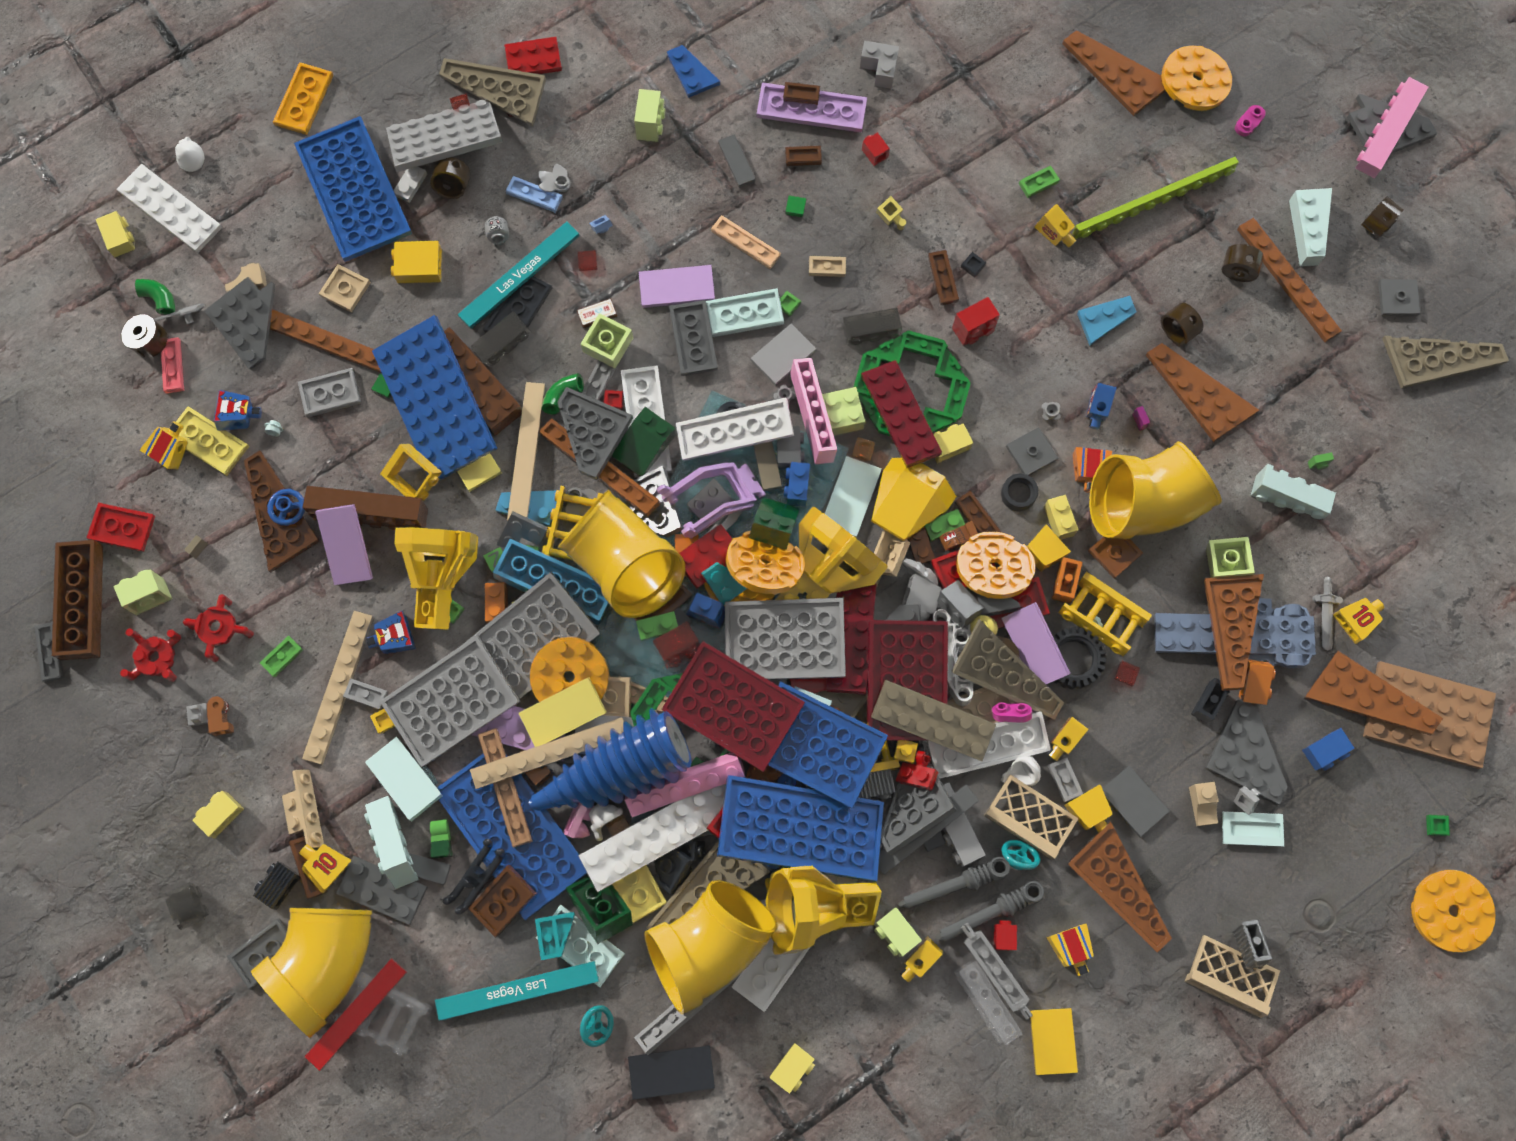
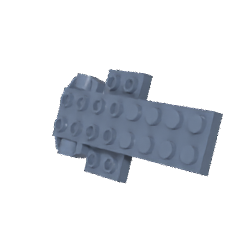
M1259 598L1248 660L1269 662L1273 666L1279 665L1287 668H1302L1308 665L1310 659L1316 655L1314 616H1310L1307 608L1299 604H1287L1280 608L1272 609L1271 599ZM1155 613V653L1216 654L1210 614Z

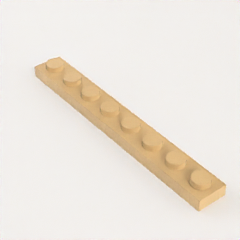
M357 611L353 612L304 751L303 760L320 765L324 763L346 699L343 695L350 678L353 679L374 619L371 615Z
M621 717L470 769L475 788L479 789L573 756L574 753L585 752L586 744L597 748L598 736H602L606 741L611 739V728H614L620 734L624 732L623 718Z

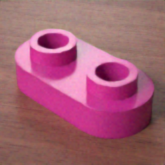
M1259 105L1251 106L1235 125L1236 133L1240 136L1250 135L1263 121L1265 110Z
M1001 702L993 706L992 714L993 718L999 722L1024 723L1032 719V708L1024 703Z

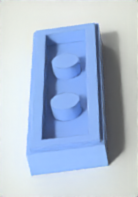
M515 176L512 177L506 189V194L554 213L563 198L559 193L554 191L545 192L538 185Z

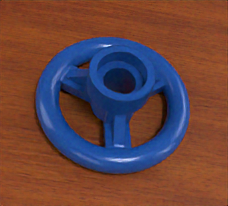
M283 489L276 492L268 502L267 510L269 517L275 523L284 526L298 522L305 513V510L302 508L303 496L292 489ZM283 495H293L299 502L293 503L288 497ZM274 503L276 505V508L280 511L279 517H277L273 511ZM300 508L295 517L285 520L287 513L291 512L292 509Z

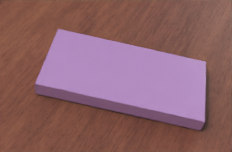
M711 265L639 272L642 308L715 300Z
M355 504L317 510L316 516L334 585L371 580L373 575Z
M1036 602L1002 618L1012 641L1019 650L1022 662L1045 684L1070 674Z

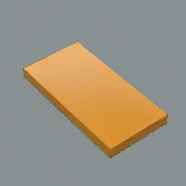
M299 62L273 120V124L308 135L334 76L333 73Z

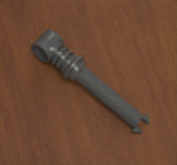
M996 857L992 861L987 862L986 866L985 864H981V867L980 865L977 866V869L968 866L963 871L962 876L903 897V901L898 903L899 909L906 907L908 910L964 888L977 891L982 884L991 883V880L994 882L1005 879L1010 871V864L1005 858ZM997 864L1002 865L1004 872L997 873L994 870V866Z
M1031 881L1020 887L1019 890L1016 889L1015 893L1013 891L1010 892V895L1002 893L997 898L996 904L939 931L940 934L935 936L936 942L941 940L946 942L965 933L961 927L966 923H969L973 929L1000 915L1014 917L1017 909L1020 911L1022 908H1026V905L1031 906L1040 902L1044 895V889L1040 883ZM1028 889H1035L1038 892V896L1035 898L1030 897L1027 892Z

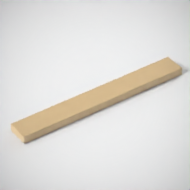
M526 382L507 521L512 511L528 518L542 415L541 407L545 393V384Z

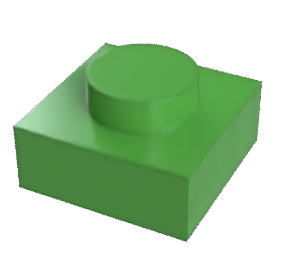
M1331 452L1313 456L1308 461L1309 468L1321 470L1329 467V464L1334 460L1333 454Z

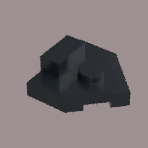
M674 849L653 861L656 869V883L669 894H674L678 886H681L691 873L692 868L690 866L693 859L680 849Z

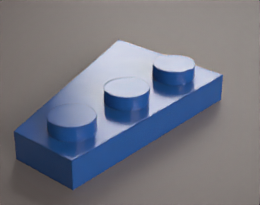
M683 45L667 51V57L688 98L720 85V80Z

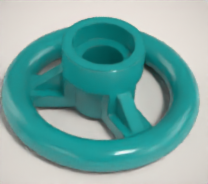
M1010 840L1003 844L1002 855L1012 868L1016 870H1031L1040 864V855L1031 845L1018 840ZM1011 846L1022 847L1020 850L1016 851L1008 850V848ZM1027 851L1033 855L1034 862L1027 857Z
M597 1005L585 1013L580 1024V1035L586 1045L598 1047L608 1040L614 1026L611 1011L603 1005ZM602 1012L608 1020L607 1029L603 1027L601 1021ZM594 1032H600L601 1034H603V1036L596 1041H592L588 1038Z

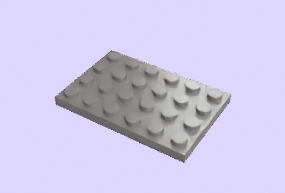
M479 100L476 103L461 105L451 110L446 109L437 114H429L423 118L411 119L405 123L393 124L386 128L397 172L502 143L491 104L487 100Z
M550 572L470 639L475 636L480 637L513 691L521 699L532 690L530 669L540 649L549 642L562 637H577L591 642L601 632L556 576Z
M843 598L725 602L727 656L767 680L846 678Z
M479 636L473 637L380 701L421 767L426 766L520 702Z

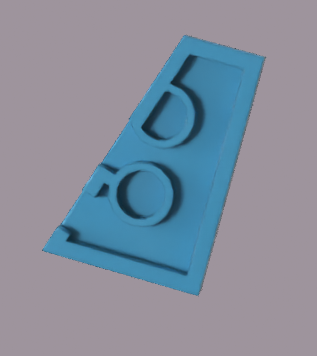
M1131 296L1078 311L1077 314L1089 346L1136 314Z
M557 490L531 491L528 518L544 526L551 527L553 520L550 519L552 509L556 508L555 494ZM511 492L501 493L496 512L508 515Z

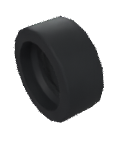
M1018 473L1011 475L1006 479L1001 489L1003 503L1013 511L1020 512L1029 509L1038 497L1037 483L1027 474ZM1020 482L1029 487L1031 494L1026 502L1019 503L1011 499L1008 491L1013 483Z

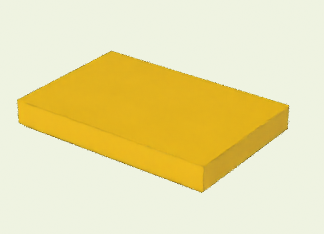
M1071 1008L1030 1011L1033 1014L1030 1017L1035 1075L1078 1073Z

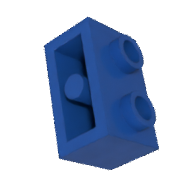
M791 462L790 468H786V479H789V486L784 488V497L787 498L788 505L806 507L809 463Z
M1339 728L1302 751L1315 771L1321 768L1325 771L1334 766V760L1339 759L1342 761L1349 757V751L1353 750L1354 746L1342 728Z

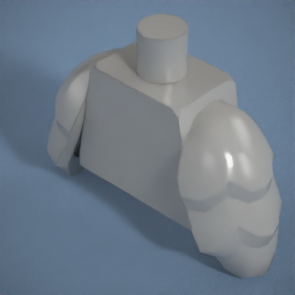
M906 558L903 561V565L912 576L909 578L902 605L921 604V621H927L936 612V609H942L937 602L942 589L938 586V579L930 568H926L920 562Z

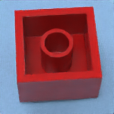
M986 297L956 313L952 329L963 346L968 343L971 345L977 342L981 336H989L995 331L1000 314L990 298Z

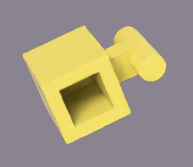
M892 196L877 208L876 213L888 226L894 222L899 230H903L906 225V220L900 217L903 209Z

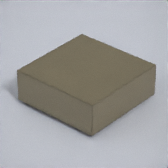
M196 535L185 548V551L196 559L208 543Z

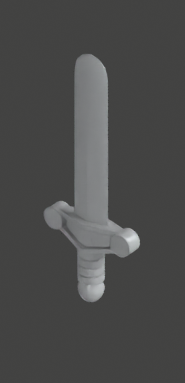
M1330 577L1324 578V594L1312 597L1314 602L1322 603V647L1327 651L1331 650L1333 646V604L1343 602L1341 597L1332 594V580Z

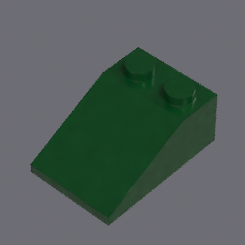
M644 407L633 420L612 457L641 477L648 472L676 436L675 427L647 407Z
M763 497L749 538L787 550L800 508Z
M588 875L566 887L573 904L597 945L633 925L631 910L612 884L597 892Z

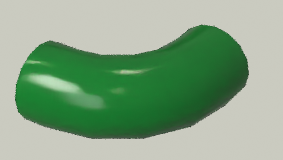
M136 279L135 290L139 298H152L155 301L158 314L167 315L175 312L173 295L165 285L151 279Z
M579 373L563 377L550 387L545 394L541 407L545 413L552 415L560 412L557 402L566 387L577 392L583 391L584 381Z

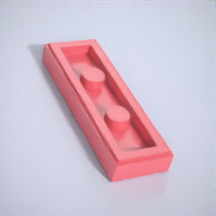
M179 337L170 338L161 352L163 391L166 394L184 391L181 340Z

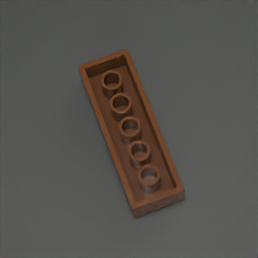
M449 327L444 333L489 431L496 436L522 415L521 405Z
M316 486L306 487L302 508L314 521L318 522L317 510L355 504L360 526L362 524H367L373 528L385 526L391 530H396V528L426 527L428 508L421 498Z
M95 540L55 543L52 656L61 661L100 658L103 545Z

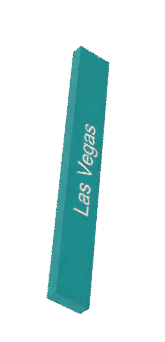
M566 221L458 313V317L472 329L580 236L579 233Z
M592 961L436 999L438 1019L443 1020L599 982L596 962Z

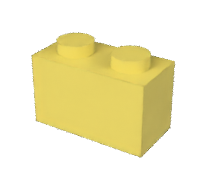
M115 211L96 219L107 250L114 258L135 250L132 243L135 240L132 233L128 232L126 228L129 227V224L124 216L121 217Z
M964 423L961 425L954 424L947 431L942 433L938 431L933 434L942 450V455L935 457L937 463L968 451L973 445V441Z
M1066 495L1047 500L1044 509L1052 531L1060 540L1075 536L1078 527Z
M224 791L214 794L210 799L211 802L206 807L200 808L193 819L194 823L208 837L216 838L244 810L229 793Z
M794 1043L769 1077L789 1094L792 1090L796 1092L802 1084L801 1077L804 1073L808 1075L814 1068L815 1064L812 1062L815 1059Z

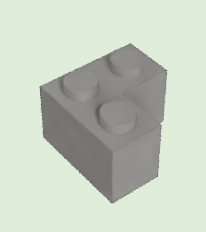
M864 41L860 68L876 70L874 86L892 89L899 46Z

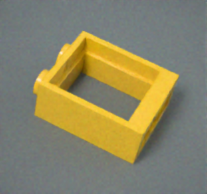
M400 444L380 475L404 496L421 498L424 501L429 496L428 492L438 483V477L442 472L411 444ZM409 457L429 473L418 491L398 475Z

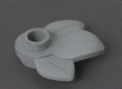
M555 164L553 172L539 171V179L542 182L539 188L545 192H565L569 190L571 183L567 177V170L561 165Z
M577 487L569 489L566 493L589 499L597 498L598 495L592 489L581 490ZM567 502L565 511L569 514L583 516L591 506Z

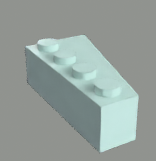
M1332 188L1296 190L1289 200L1300 266L1319 265L1325 257Z
M1267 464L1256 475L1251 496L1256 497L1258 501L1272 502L1277 507L1291 508L1296 513L1310 514L1315 519H1325L1331 514L1335 492L1316 484L1307 485L1305 479L1300 477L1291 478L1288 476V472L1284 470L1277 472L1273 470L1274 466Z
M386 796L366 804L367 813L364 816L368 825H371L372 828L369 830L372 841L376 843L373 848L377 858L380 857L381 862L378 863L381 874H386L395 889L419 880L417 873L411 867L413 861L405 847L407 843L400 830L402 828L390 798Z

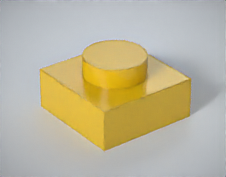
M385 709L370 716L379 734L395 727Z
M898 740L893 759L913 764L918 743Z

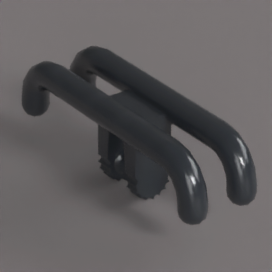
M486 838L483 840L484 846L454 890L443 899V904L449 905L458 898L465 887L473 888L466 900L455 909L456 915H461L468 910L504 859L505 850L498 848L495 851V858L486 871L480 867L492 849V839Z

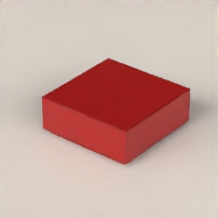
M605 390L604 403L622 410L624 392Z

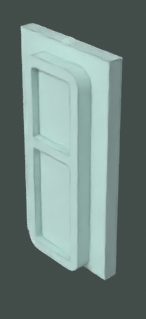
M1222 812L1223 844L1284 846L1283 814L1251 813L1248 815L1246 812Z

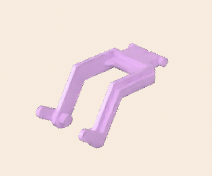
M734 462L700 467L671 488L661 485L656 489L659 494L663 495L661 497L662 500L672 505L678 501V495L701 479L724 475L740 500L722 504L694 524L692 522L686 523L681 531L684 537L693 538L725 515L750 510L756 501L755 496H758L759 499L766 496L758 481H753L755 476L747 464H743L740 469L736 467Z

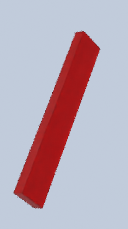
M391 958L305 1055V1058L321 1071L407 974V971Z

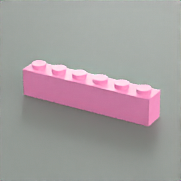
M1410 77L1405 83H1400L1396 90L1398 93L1397 97H1392L1388 104L1390 109H1386L1380 117L1383 121L1381 124L1377 123L1372 131L1375 135L1373 138L1369 137L1364 147L1367 149L1365 152L1363 150L1360 152L1356 159L1358 164L1355 169L1375 179L1427 91L1428 86Z
M812 358L793 360L790 375L815 464L833 463L837 446Z
M731 752L689 767L686 772L680 771L677 783H671L666 780L662 789L652 785L649 794H644L638 790L635 799L625 796V802L631 816L634 817L724 785L728 775L745 777L744 765L741 758Z

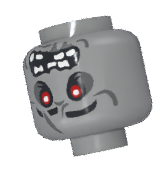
M494 216L485 222L487 240L494 244H502L508 239L509 228L504 218Z

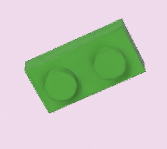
M1050 165L1020 180L1019 185L1026 197L1029 198L1058 184L1060 179Z
M957 509L935 518L934 521L926 524L924 527L930 542L940 539L939 537L942 534L965 525Z
M674 611L636 621L641 641L679 632Z
M288 635L260 664L273 677H276L303 649Z

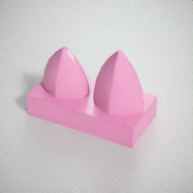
M581 803L576 808H573L563 830L564 835L571 838H585L589 836V829L582 822V819L590 821L589 812L592 808H586Z

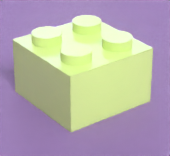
M639 89L634 120L637 140L658 142L659 135H662L663 132L662 119L665 118L664 99H661V91Z
M599 313L581 342L582 350L587 355L616 368L633 340L632 330Z
M856 387L822 394L834 436L864 429L865 419Z
M1249 537L1209 540L1206 552L1211 578L1254 575Z
M143 570L137 576L123 579L114 586L121 606L136 616L172 599L165 580L152 570Z
M896 907L874 924L876 927L874 931L881 940L886 939L889 943L887 948L894 956H904L922 941Z

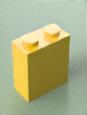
M439 241L394 243V249L391 251L392 260H394V266H391V275L396 279L397 283L441 282L442 248Z

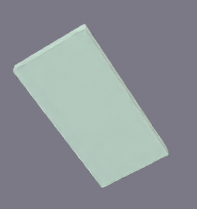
M778 288L706 301L712 337L784 324Z
M846 456L825 515L857 538L882 468Z
M397 737L365 762L411 822L443 796Z
M560 905L552 916L570 913V911ZM575 916L561 958L571 966L595 961L599 976V982H595V984L601 988L625 953L608 940L597 945L584 922Z

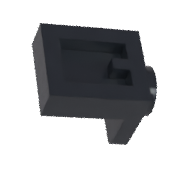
M688 841L675 848L680 849L693 861H702L706 855L705 841Z

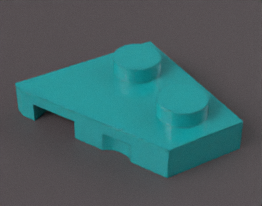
M718 562L701 573L718 601L723 603V605L747 589L733 578L727 567Z
M575 912L535 919L541 960L563 956Z

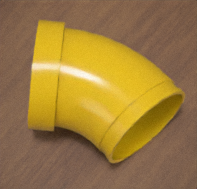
M1179 441L1172 447L1147 459L1141 460L1136 456L1119 454L1108 456L1101 462L1095 472L1089 497L1090 515L1098 533L1107 538L1130 539L1135 535L1156 534L1172 530L1199 518L1212 510L1213 507L1222 503L1220 493L1205 468L1195 455Z
M607 490L592 505L558 546L560 550L567 553V556L577 563L601 587L602 594L611 607L619 615L627 618L642 617L661 608L675 595L685 575V562L676 549L667 540L660 538L637 514L618 497L616 498L610 490Z
M714 880L708 884L706 891L702 893L692 908L671 924L663 922L646 930L644 935L650 958L661 984L676 1010L683 1015L701 1006L703 999L716 993L741 974L768 943L771 935L777 929V922L770 910L752 894L729 882Z
M290 908L288 929L280 949L272 958L267 956L251 970L252 975L264 991L309 1038L313 1037L327 1024L326 1018L338 1007L359 974L369 945L372 910Z

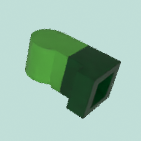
M448 820L431 821V857L434 859L452 857Z

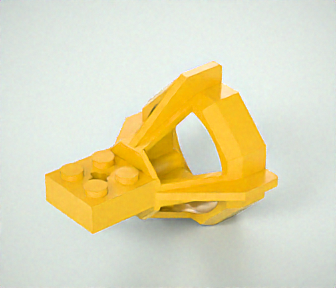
M812 507L799 523V549L805 562L803 575L795 587L786 592L779 593L775 600L799 599V592L802 594L806 592L807 599H824L831 593L874 585L888 566L843 527L816 507ZM813 536L828 548L825 555L811 544ZM844 561L855 569L858 574L850 576L839 565Z
M396 528L395 546L397 552H401L403 555L411 588L417 589L414 627L449 630L450 605L452 602L451 591H454L455 584L477 559L478 536L465 531ZM424 555L445 557L444 562L439 560L425 561Z
M814 866L783 868L772 873L771 877L765 880V885L768 889L766 907L773 914L777 922V929L771 935L774 942L773 953L775 955L797 953L810 948L815 944L817 938L833 930L836 931L844 927L874 925L882 891L876 882L834 884ZM792 896L795 904V926L792 916Z

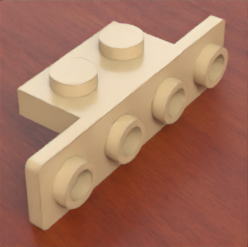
M884 529L874 554L888 566L882 575L897 577L910 542L907 539L902 541Z
M294 770L292 773L296 790L282 796L289 834H297L304 831L306 844L312 848H320L324 842L310 770Z

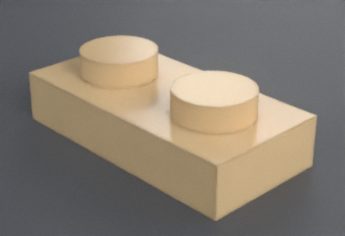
M809 256V276L845 277L846 257Z

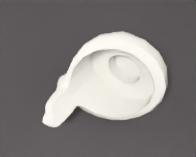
M190 137L179 141V144L175 147V152L180 168L188 172L199 170L205 159L202 148L197 143L191 141Z
M1033 757L1017 758L1008 771L1002 775L1001 781L1005 783L1011 774L1028 786L1036 785L1041 778L1040 766Z
M596 804L590 810L591 830L594 832L597 841L603 840L601 828L623 813L621 808H617L612 804H608L605 807Z

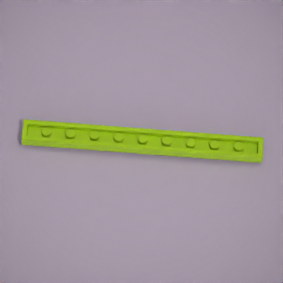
M1235 156L1079 223L1075 226L1072 234L1075 239L1088 237L1092 232L1096 230L1102 231L1112 223L1118 224L1126 217H1134L1142 210H1150L1156 204L1161 202L1164 204L1175 196H1183L1191 189L1197 190L1207 182L1213 183L1221 176H1229L1234 173L1239 161Z

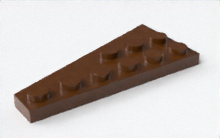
M259 450L246 458L244 464L248 481L250 482L256 518L264 545V554L268 563L267 567L271 573L320 541L304 516L298 522L287 526L279 525L269 517L267 506L270 498L276 492L286 488L264 454ZM283 495L288 497L294 503L290 495ZM274 503L273 511L275 515L279 517L280 511L276 508V505ZM299 508L292 509L291 512L287 513L285 520L295 517L299 512Z

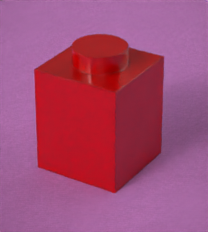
M878 132L867 136L862 144V151L873 166L889 157L890 148Z
M999 921V924L994 925V950H1017V925H1011V921Z

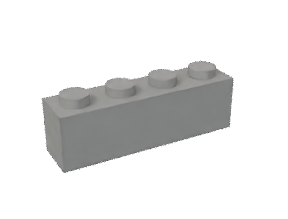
M950 783L943 785L949 797L955 794ZM965 813L943 829L945 833L943 838L948 846L951 845L954 851L952 856L957 865L960 864L963 867L985 856Z

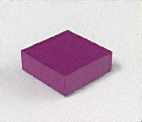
M1138 407L1132 415L1139 431L1147 428L1150 420L1144 407Z

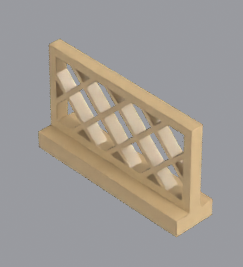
M1011 774L984 814L985 817L1031 845L1051 860L1056 858L1060 848L1079 819ZM1011 781L1018 785L1020 793L1009 795L1007 787ZM1031 793L1035 796L1037 804L1026 806L1024 795ZM1021 796L1023 807L1012 809L1010 798ZM1007 798L1009 810L1001 811L995 807L999 800ZM1048 804L1052 807L1054 815L1043 817L1041 806ZM1038 807L1040 818L1029 820L1027 809ZM1024 809L1027 821H1016L1013 812ZM1066 816L1072 821L1068 827L1060 828L1058 817ZM1055 818L1057 829L1047 831L1044 820ZM1041 821L1044 832L1036 834L1032 831L1030 823ZM1058 832L1060 841L1057 846L1049 842V833Z
M1203 935L1185 982L1260 1018L1267 1016L1271 1008L1269 1004L1280 970L1266 964L1260 967L1262 969L1253 968L1254 972L1246 974L1241 965L1244 961H1239V958H1243L1241 957L1242 953ZM1206 942L1213 945L1216 954L1207 956L1204 949ZM1226 952L1232 954L1235 963L1226 965L1222 954ZM1218 956L1223 967L1214 970L1209 959ZM1205 961L1210 972L1204 974L1197 971L1199 962ZM1234 965H1237L1242 975L1236 979L1232 978L1228 969ZM1224 970L1229 981L1225 983L1219 981L1216 972ZM1266 970L1272 973L1271 982L1265 983L1260 972ZM1253 974H1256L1261 984L1255 988H1252L1247 978ZM1243 979L1248 990L1244 992L1238 990L1235 981ZM1263 989L1266 995L1264 1002L1257 999L1254 990Z

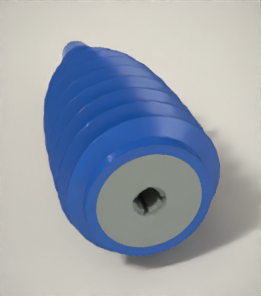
M650 708V719L645 720L638 714L636 716L637 725L634 727L627 721H624L623 733L620 734L617 730L611 728V739L609 741H606L602 736H598V747L596 749L586 744V755L583 758L574 753V764L571 767L563 764V773L558 777L553 776L551 783L529 799L531 809L539 811L552 807L561 808L563 805L576 808L579 803L586 808H592L595 802L605 807L609 804L610 799L615 803H621L624 795L630 799H635L638 790L644 794H649L652 785L662 789L666 780L671 783H677L679 772H686L687 768L691 767L690 751L679 725L669 712L665 711L658 714L653 708Z

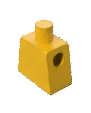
M1047 524L1027 546L1033 555L1035 566L1040 571L1060 562L1063 557H1067L1071 552Z
M1100 784L1064 805L1072 815L1079 818L1078 823L1085 830L1095 826L1098 833L1107 825L1105 819L1113 815Z

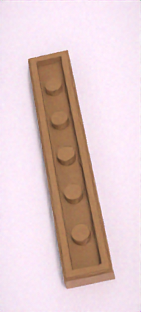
M497 728L478 734L487 764L506 757ZM513 777L493 783L512 847L516 848L533 842Z

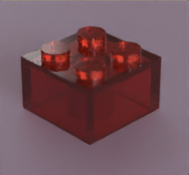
M688 621L653 640L654 648L666 669L677 667L682 663L681 660L686 657L688 659L693 658L700 646L699 640Z

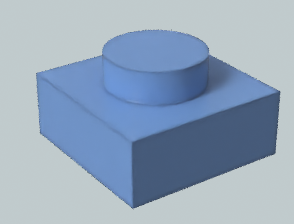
M606 215L589 223L596 234L604 233L609 230V227L613 226Z

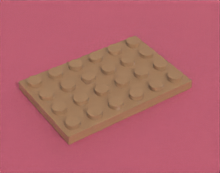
M1382 661L1378 662L1375 675L1441 716L1443 720L1430 736L1406 729V727L1389 724L1383 720L1367 717L1363 737L1473 768H1483L1496 693Z

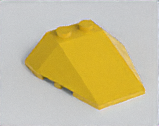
M892 458L882 472L871 522L905 541L921 530L923 526L934 521L936 517L947 512L957 496L943 475L923 463L906 468L902 458Z

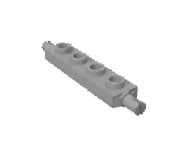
M969 923L964 924L961 929L968 937L964 944L1013 1012L1020 1010L1026 1020L1029 1019L1028 1015L1032 1017L1033 1014L1026 1006L1030 999L982 931L974 932Z

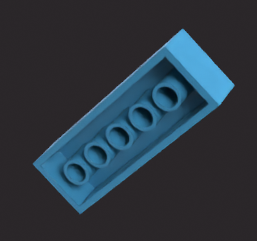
M509 539L493 571L494 579L526 593L552 572L591 621L598 626L600 625L610 604L604 598L601 587L587 573Z

